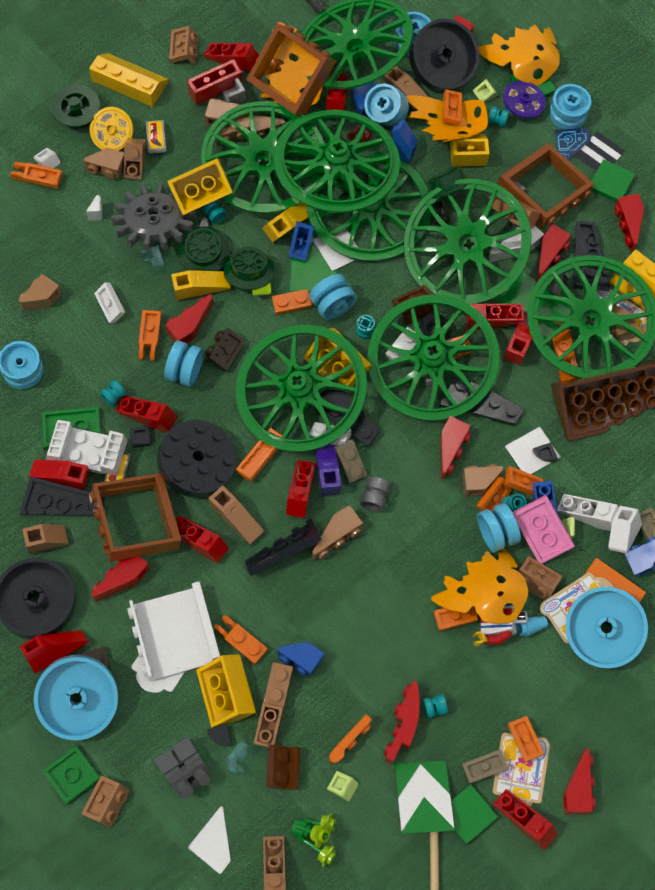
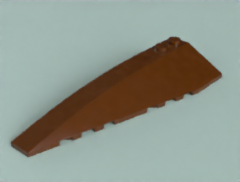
M655 360L639 363L631 368L551 383L554 403L567 441L604 433L610 430L609 427L619 425L632 416L635 417L640 412L654 407Z

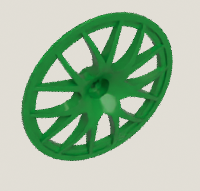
M346 0L329 7L317 15L301 34L307 37V42L312 41L317 45L333 46L325 49V51L331 54L330 58L333 60L342 59L330 80H325L323 87L349 89L376 81L393 70L402 61L411 46L413 26L407 12L393 1ZM368 9L362 23L357 27L353 25L354 10ZM374 9L383 10V12L373 16ZM348 12L346 20L338 16ZM390 15L395 16L399 20L372 31L380 21ZM333 19L343 30L342 33H334L322 28V26ZM403 26V37L388 34L396 28ZM316 32L323 35L322 37L312 39ZM393 41L402 43L397 53L374 47L381 42ZM372 56L392 58V60L380 70H377ZM365 59L369 60L374 73L357 79L355 63H361ZM349 66L354 80L336 81L340 74Z
M258 101L234 107L221 115L212 124L202 144L201 164L203 165L216 158H237L244 162L243 165L225 171L227 177L239 175L233 188V193L222 197L224 201L234 207L254 213H276L301 203L294 197L281 201L270 177L272 174H276L274 150L279 137L290 124L305 116L304 114L297 116L276 102ZM253 114H271L270 131L264 139L256 132ZM249 115L250 131L235 122V120ZM275 115L290 120L275 131ZM313 122L303 126L304 130L313 140L320 144L324 143L321 133ZM230 125L247 139L249 145H238L219 136V134ZM301 136L290 143L302 144L305 140ZM216 140L231 149L211 156ZM285 148L284 159L295 156L315 158L314 155ZM286 166L290 176L291 174L298 175L303 171V169ZM316 172L308 176L312 178L303 189L308 192L315 187L324 176V172ZM249 175H257L260 179L252 201L248 202L236 197L235 195L242 182ZM264 184L268 187L276 203H256Z
M323 110L297 119L283 131L274 150V168L282 186L299 202L325 212L348 213L363 210L378 203L391 191L398 178L400 158L397 146L391 136L375 121L350 111ZM322 119H342L335 135L332 134ZM346 119L362 124L358 135L350 143L340 140ZM317 121L328 143L320 144L313 140L304 130L303 126ZM366 127L380 137V139L360 143ZM299 130L308 145L290 143L288 141ZM383 143L389 153L387 156L378 158H364L358 155L362 151ZM285 148L314 155L315 158L307 161L285 160ZM390 160L388 174L372 167ZM286 166L303 169V171L291 178ZM353 171H362L384 181L374 189L361 181ZM316 172H324L322 179L308 192L296 184V182ZM338 177L346 183L351 200H333L332 185ZM353 185L369 194L355 199ZM327 186L328 199L314 195Z
M362 151L358 153L360 157L378 158L389 155L377 151ZM390 160L385 162L387 164L381 172L386 174L390 168ZM400 160V170L405 173V176L378 203L363 210L348 212L353 214V216L345 224L332 231L327 230L321 219L341 213L323 212L319 214L317 209L306 206L310 224L315 226L314 232L325 245L343 256L360 261H382L395 258L404 254V240L396 244L384 230L381 219L391 221L405 232L407 225L400 218H410L412 212L392 208L390 203L414 198H421L422 200L429 194L424 180L410 165ZM366 173L367 185L376 189L382 179L378 177L373 179L372 175ZM408 177L418 189L417 193H397ZM339 180L333 182L335 187L349 194L346 183ZM353 185L355 199L369 194ZM318 192L314 194L317 197L328 199L327 196ZM349 197L348 199H335V198H333V200H339V201L351 200L350 197ZM430 210L426 212L419 226L429 225L431 218ZM367 223L371 228L370 249L352 246L359 226ZM352 228L349 245L334 236ZM426 231L416 232L415 245ZM377 233L390 245L389 247L374 249Z
M460 179L456 180L455 184L467 185L452 193L470 190L463 212L451 196L452 193L433 199L432 197L442 189L438 187L431 191L420 201L409 218L404 236V253L408 268L416 282L420 286L425 285L433 295L451 296L468 304H478L499 296L519 278L530 255L531 228L523 207L505 188L486 180ZM474 191L492 194L480 220L472 223L469 216ZM445 196H448L459 218L457 226L445 223L432 208L437 201ZM495 197L501 199L511 208L489 217ZM430 210L441 227L419 226L426 212ZM512 213L515 214L520 229L490 237L486 235L487 228L494 222ZM417 231L439 233L448 239L441 246L415 248ZM521 234L519 254L499 244L501 241ZM471 241L474 246L471 247V250H468L465 246ZM490 248L497 249L518 259L513 269L507 274L484 258V252ZM415 252L437 253L421 271ZM447 256L454 257L455 262L438 286H435L425 277V274L438 261ZM471 261L476 263L479 269L483 292L465 295L464 269ZM484 266L505 277L504 280L487 290ZM457 271L461 295L441 289Z
M577 256L556 264L539 279L528 303V327L533 337L532 340L542 356L554 367L571 376L584 378L631 368L643 360L654 343L655 299L644 280L625 264L603 256ZM579 268H598L592 286H590ZM602 269L619 275L617 284L610 295L600 299L596 291ZM570 270H575L584 289V300L576 298L559 276ZM623 278L637 291L616 296ZM555 280L565 297L542 294L549 284ZM640 296L645 308L643 313L617 315L612 312V308L615 305ZM540 299L562 304L570 309L572 315L569 317L538 315ZM646 317L645 335L627 322ZM587 319L593 321L592 326L590 324L586 325ZM538 321L561 324V326L544 340ZM614 327L623 329L641 339L642 343L637 351L632 354L610 334L609 329ZM573 329L578 331L579 337L560 357L547 345L550 340L566 330ZM591 338L601 342L605 354L606 369H588V343ZM581 343L583 368L571 365L563 360ZM609 344L629 358L621 364L611 367Z
M445 295L414 297L391 309L376 326L370 339L367 354L368 361L372 364L369 368L372 383L383 400L398 412L425 421L447 420L450 416L455 418L474 408L490 391L499 367L498 342L489 322L470 304ZM423 305H433L435 333L430 337L422 334L414 308ZM437 305L457 309L458 311L441 328ZM411 310L415 333L393 321L401 314ZM462 312L476 323L462 338L455 342L445 340L448 330ZM391 326L415 342L416 347L411 350L399 349L381 341L387 328ZM479 327L485 336L488 346L464 344ZM379 345L400 357L378 365ZM433 348H436L437 354L433 353V355H430L429 349L433 350ZM489 351L488 368L466 366L457 363L454 357L464 352ZM411 363L415 365L414 370L410 374L388 386L385 384L380 373L382 369L399 364ZM462 372H486L479 387L475 390ZM444 373L454 374L472 394L460 403H456L443 381ZM429 376L433 382L429 408L425 409L410 405L420 380ZM412 381L406 402L398 398L391 391V389ZM438 387L453 406L432 409Z
M316 325L286 327L262 339L245 358L236 382L238 410L248 429L267 445L290 452L316 450L342 437L359 417L367 395V375L364 364L356 349L340 334ZM297 335H314L315 343L312 357L308 364L301 367L297 362ZM293 336L291 358L289 360L273 344ZM319 337L337 345L335 349L318 360ZM269 347L287 366L286 374L278 376L271 373L256 361L257 358ZM343 350L350 359L351 364L332 375L319 376V370L338 352ZM253 365L271 379L247 384ZM354 368L356 387L335 383ZM294 380H300L302 383L300 385L295 384ZM247 389H280L278 396L272 400L248 406L246 398ZM327 389L355 392L349 409L327 402L321 398L320 393ZM291 405L293 408L291 420L282 437L266 431L284 407ZM308 406L317 408L329 431L310 438L305 420V411ZM273 408L262 427L256 422L250 412ZM324 408L345 413L346 415L332 428ZM298 420H300L306 439H287Z

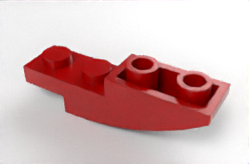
M414 680L411 686L407 684L402 694L405 696L403 703L398 702L394 714L397 715L395 721L400 723L401 726L397 724L392 734L395 739L392 744L388 742L383 753L387 755L385 762L391 765L400 747L409 749L417 727L420 700L418 683Z

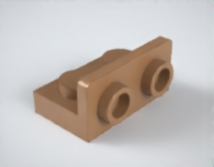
M190 26L171 31L169 60L172 63L186 59L191 64L196 63L198 35Z
M530 556L527 557L518 571L524 576L528 591L544 601L550 598L562 578V575Z
M101 776L81 814L111 828L117 819L123 803L127 799L129 789L118 782Z

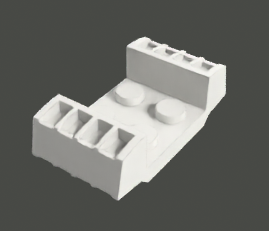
M57 420L46 460L71 461L88 465L90 472L118 476L128 440L122 433L110 431L109 435L72 428L71 422Z

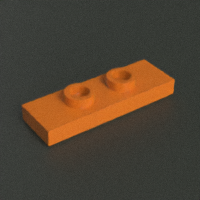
M570 329L552 339L554 353L558 357L573 344ZM574 351L563 359L565 362L577 366ZM558 369L560 381L577 378Z
M269 428V433L282 437L281 434ZM259 440L235 469L236 473L252 482L278 449Z

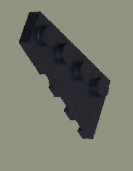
M576 221L574 257L585 255L603 256L602 251H600V242L595 222ZM579 268L590 286H592L598 268ZM605 269L601 271L597 290H610ZM573 270V288L583 289L578 275Z
M327 389L320 393L322 399L346 409L350 408L353 401L346 391ZM324 408L328 419L335 424H338L346 415L345 413ZM361 411L356 422L350 428L351 435L368 447L380 433L363 411Z
M30 477L19 514L94 516L93 509H95L94 503H90V492ZM101 497L103 507L106 497Z
M312 518L307 519V524L300 529L298 526L292 529V534L288 537H280L274 541L270 549L265 547L245 560L250 576L262 573L266 568L277 565L287 557L295 556L301 550L312 547L322 539Z

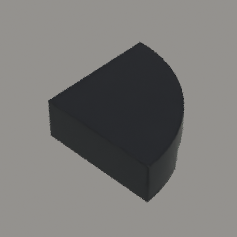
M551 442L535 447L532 450L535 456L542 461L556 462L558 460Z
M227 725L207 729L210 738L214 742L222 746H232Z

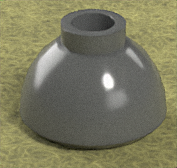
M564 273L559 278L568 288V278ZM555 280L546 288L554 296L565 297Z

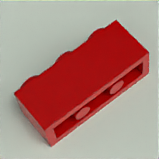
M234 59L188 79V93L196 105L201 104L210 98L212 99L222 94L223 91L235 87L236 78L242 84V71Z

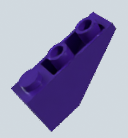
M332 444L315 450L321 496L341 494L339 467L335 446Z

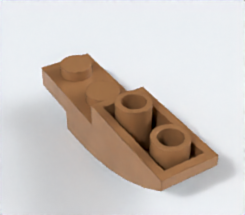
M253 116L256 132L264 139L270 131L271 117ZM249 117L235 120V122L250 131ZM275 118V131L285 124L283 119ZM230 125L219 134V136L232 142L246 139L238 130ZM215 141L216 147L223 145L219 141Z
M273 662L253 744L265 747L275 744L293 666Z

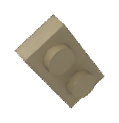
M351 439L334 447L349 483L367 476L354 440Z
M501 749L462 764L469 785L509 769Z

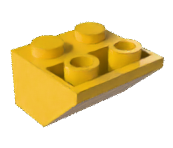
M476 134L469 138L450 141L452 167L487 166L489 145L486 135Z

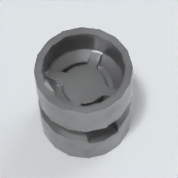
M368 477L365 484L366 492L362 494L360 505L370 511H384L387 502L385 497L389 494L391 488L390 482L379 477Z

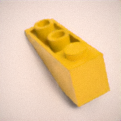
M300 203L296 206H291L262 228L272 243L293 229L297 221L302 222L308 218L306 205Z
M189 270L171 274L176 300L231 289L230 284L224 277V271Z

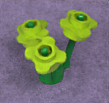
M333 814L323 815L321 821L297 818L292 826V835L298 836V841L305 843L320 853L317 859L322 863L323 868L335 861V846L329 847L326 845L323 849L320 848L323 843L329 840L331 832L335 831L336 819H333ZM306 838H311V840H312L313 842H315V844L312 843L311 841H309V840L306 839Z

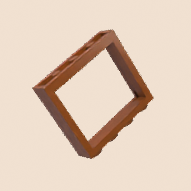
M277 23L246 80L297 116L306 115L336 61L330 58L331 54L324 49L320 51L318 49L319 45L312 41L307 42L306 36L299 32L297 34L294 33L293 27ZM285 36L320 59L319 64L296 103L262 79Z
M547 143L501 175L497 185L505 188L516 199L540 211L541 213L536 225L543 229L548 224L552 225L559 216L563 217L570 208L574 209L582 199L586 200L592 194L591 189L594 183L552 145ZM545 160L578 188V190L548 212H545L514 183Z
M160 473L94 483L92 485L89 499L90 503H94L95 509H93L94 518L99 521L98 533L100 538L103 537L104 555H108L109 562L179 550L181 537L165 482ZM154 489L168 539L114 548L101 497Z

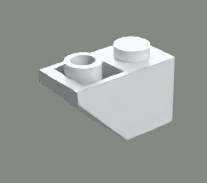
M625 506L619 507L612 520L609 550L628 553L642 526L638 509Z

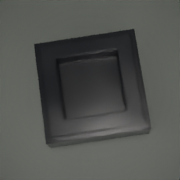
M149 426L130 428L132 448L151 446Z

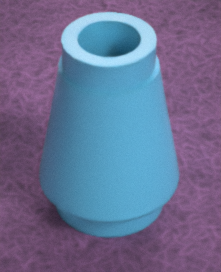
M545 616L528 617L527 623H517L519 635L525 637L548 627Z

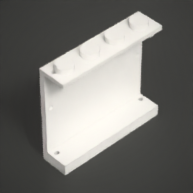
M200 582L192 583L193 588L145 602L133 604L132 600L129 601L131 606L127 608L130 620L134 619L135 626L132 627L133 634L140 641V645L137 646L139 657H144L145 664L142 665L144 676H149L150 682L200 668L220 657Z

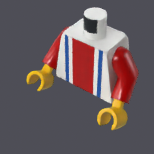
M498 592L497 595H498V597H500V596H502L503 594H501L500 592ZM507 603L503 608L505 615H511L514 611L512 603ZM521 611L516 620L510 623L493 624L484 622L481 619V632L478 631L472 636L478 637L480 641H475L473 643L474 646L478 647L482 643L485 645H501L511 638L513 634L517 633V623L528 622L527 611Z

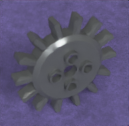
M163 183L158 184L156 192L148 193V189L144 184L141 185V195L137 197L128 191L125 192L128 205L115 202V211L122 215H111L113 226L122 225L116 228L118 238L129 233L131 234L127 238L128 247L130 248L138 240L144 241L145 252H149L152 242H160L163 250H168L167 239L173 237L179 243H183V234L179 230L182 229L190 232L194 230L193 222L185 219H196V211L193 210L183 215L173 193H164Z

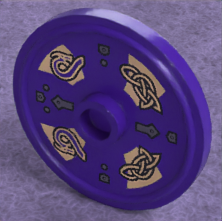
M512 82L503 93V101L507 109L520 118H535L543 112L546 105L543 92L532 83Z

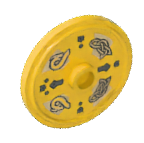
M106 107L99 110L94 115V119L90 124V135L93 142L102 150L110 148L120 151L124 149L125 141L133 136L131 118L125 111L116 107Z

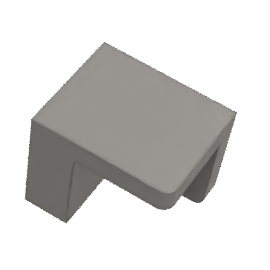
M236 78L235 87L222 93L226 102L241 105L246 103V94L240 80Z

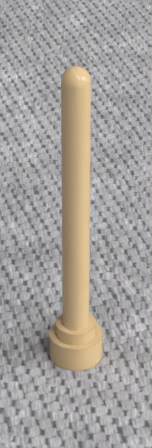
M430 832L431 890H439L438 832Z

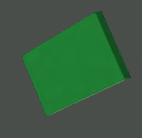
M99 407L42 412L44 450L49 449L57 420L71 422L72 428L101 434Z

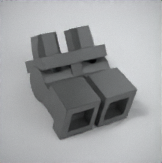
M186 737L172 747L174 755L168 749L153 760L180 798L182 796L184 798L190 797L195 787L199 784L205 786L211 781V774L189 738Z

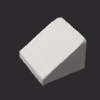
M45 148L33 157L41 166L55 168L60 164L56 153L49 148Z
M96 195L87 209L86 213L89 221L102 220V201L99 195Z

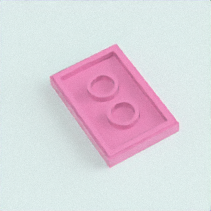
M547 495L512 512L519 529L538 562L544 563L575 547Z

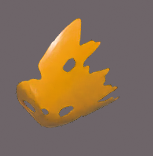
M533 25L529 30L515 28V37H509V40H504L501 36L494 33L491 38L493 44L478 47L479 53L493 63L504 66L511 62V69L517 79L536 86L543 84L559 66V51L553 45V43L556 45L557 42L549 27L547 29L544 28L543 34L537 25ZM506 44L509 46V48L507 50L501 49V46ZM541 44L544 50H538L537 45ZM535 56H538L539 59H538V60H534V57H535ZM538 68L542 69V77L535 79L533 77L534 71Z
M285 36L280 45L281 48H278L274 55V58L284 62V64L280 65L281 71L265 75V77L270 80V84L275 89L296 103L301 95L299 91L305 88L309 81L307 76L313 74L320 59L315 58L309 51ZM289 54L297 55L299 57L298 61L290 60ZM322 87L318 92L316 98L314 99L312 105L316 104L319 101ZM263 93V94H261V96H260V97H269V98H271V97L268 96L266 93Z
M417 95L406 96L408 102L418 109V111L411 112L409 117L428 120L427 124L431 126L422 131L435 135L432 140L448 139L442 141L447 142L465 139L487 128V110L482 100L462 102V121L458 126L443 122V101ZM479 106L481 108V115L476 118L474 111ZM428 113L436 114L437 118L429 117ZM465 131L468 134L461 135L458 132Z
M503 549L501 550L502 552H497L498 560L486 551L485 555L482 556V561L466 562L469 574L463 576L462 581L445 576L443 583L447 590L433 595L431 600L441 607L461 613H467L474 606L476 613L487 623H510L516 620L528 597V587L524 576L512 569V567L517 568L518 565L507 550ZM497 576H503L506 581L504 583L497 582ZM463 586L466 588V592L461 594L457 592V589ZM503 591L504 594L498 597V592ZM507 603H512L514 606V611L511 615L503 613V608Z

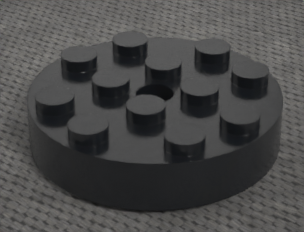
M446 18L437 19L426 24L415 34L409 49V61L415 76L426 87L444 92L446 89L452 91L467 83L475 74L479 64V48L471 31L462 23ZM442 52L446 54L447 58L441 55Z
M187 420L175 425L167 432L158 449L157 464L162 478L173 490L184 496L203 498L211 496L230 480L236 467V452L229 436L218 426L203 420ZM198 455L200 461L194 460L193 457Z
M29 558L13 564L1 575L0 621L12 634L31 640L39 635L58 633L70 621L76 607V591L70 576L60 565L44 558ZM34 595H39L38 604L35 601H30Z

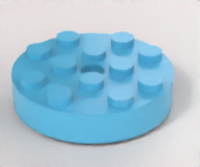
M598 587L588 590L574 601L566 617L565 629L571 648L583 661L600 668H615L629 663L641 652L647 639L648 622L642 606L632 595L614 587ZM605 621L610 622L612 625V630L609 633L602 632L600 628L601 624Z
M70 655L54 661L41 674L34 692V707L39 721L49 732L67 740H83L100 733L111 722L118 704V688L110 670L100 661L85 655ZM80 692L82 700L79 702L72 701L70 695Z

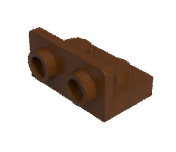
M422 285L393 299L392 302L395 307L411 298L433 294L425 285ZM423 305L414 308L416 319L434 311L433 305ZM411 310L401 314L406 325L413 322Z
M268 745L266 787L278 790L298 789L300 747Z

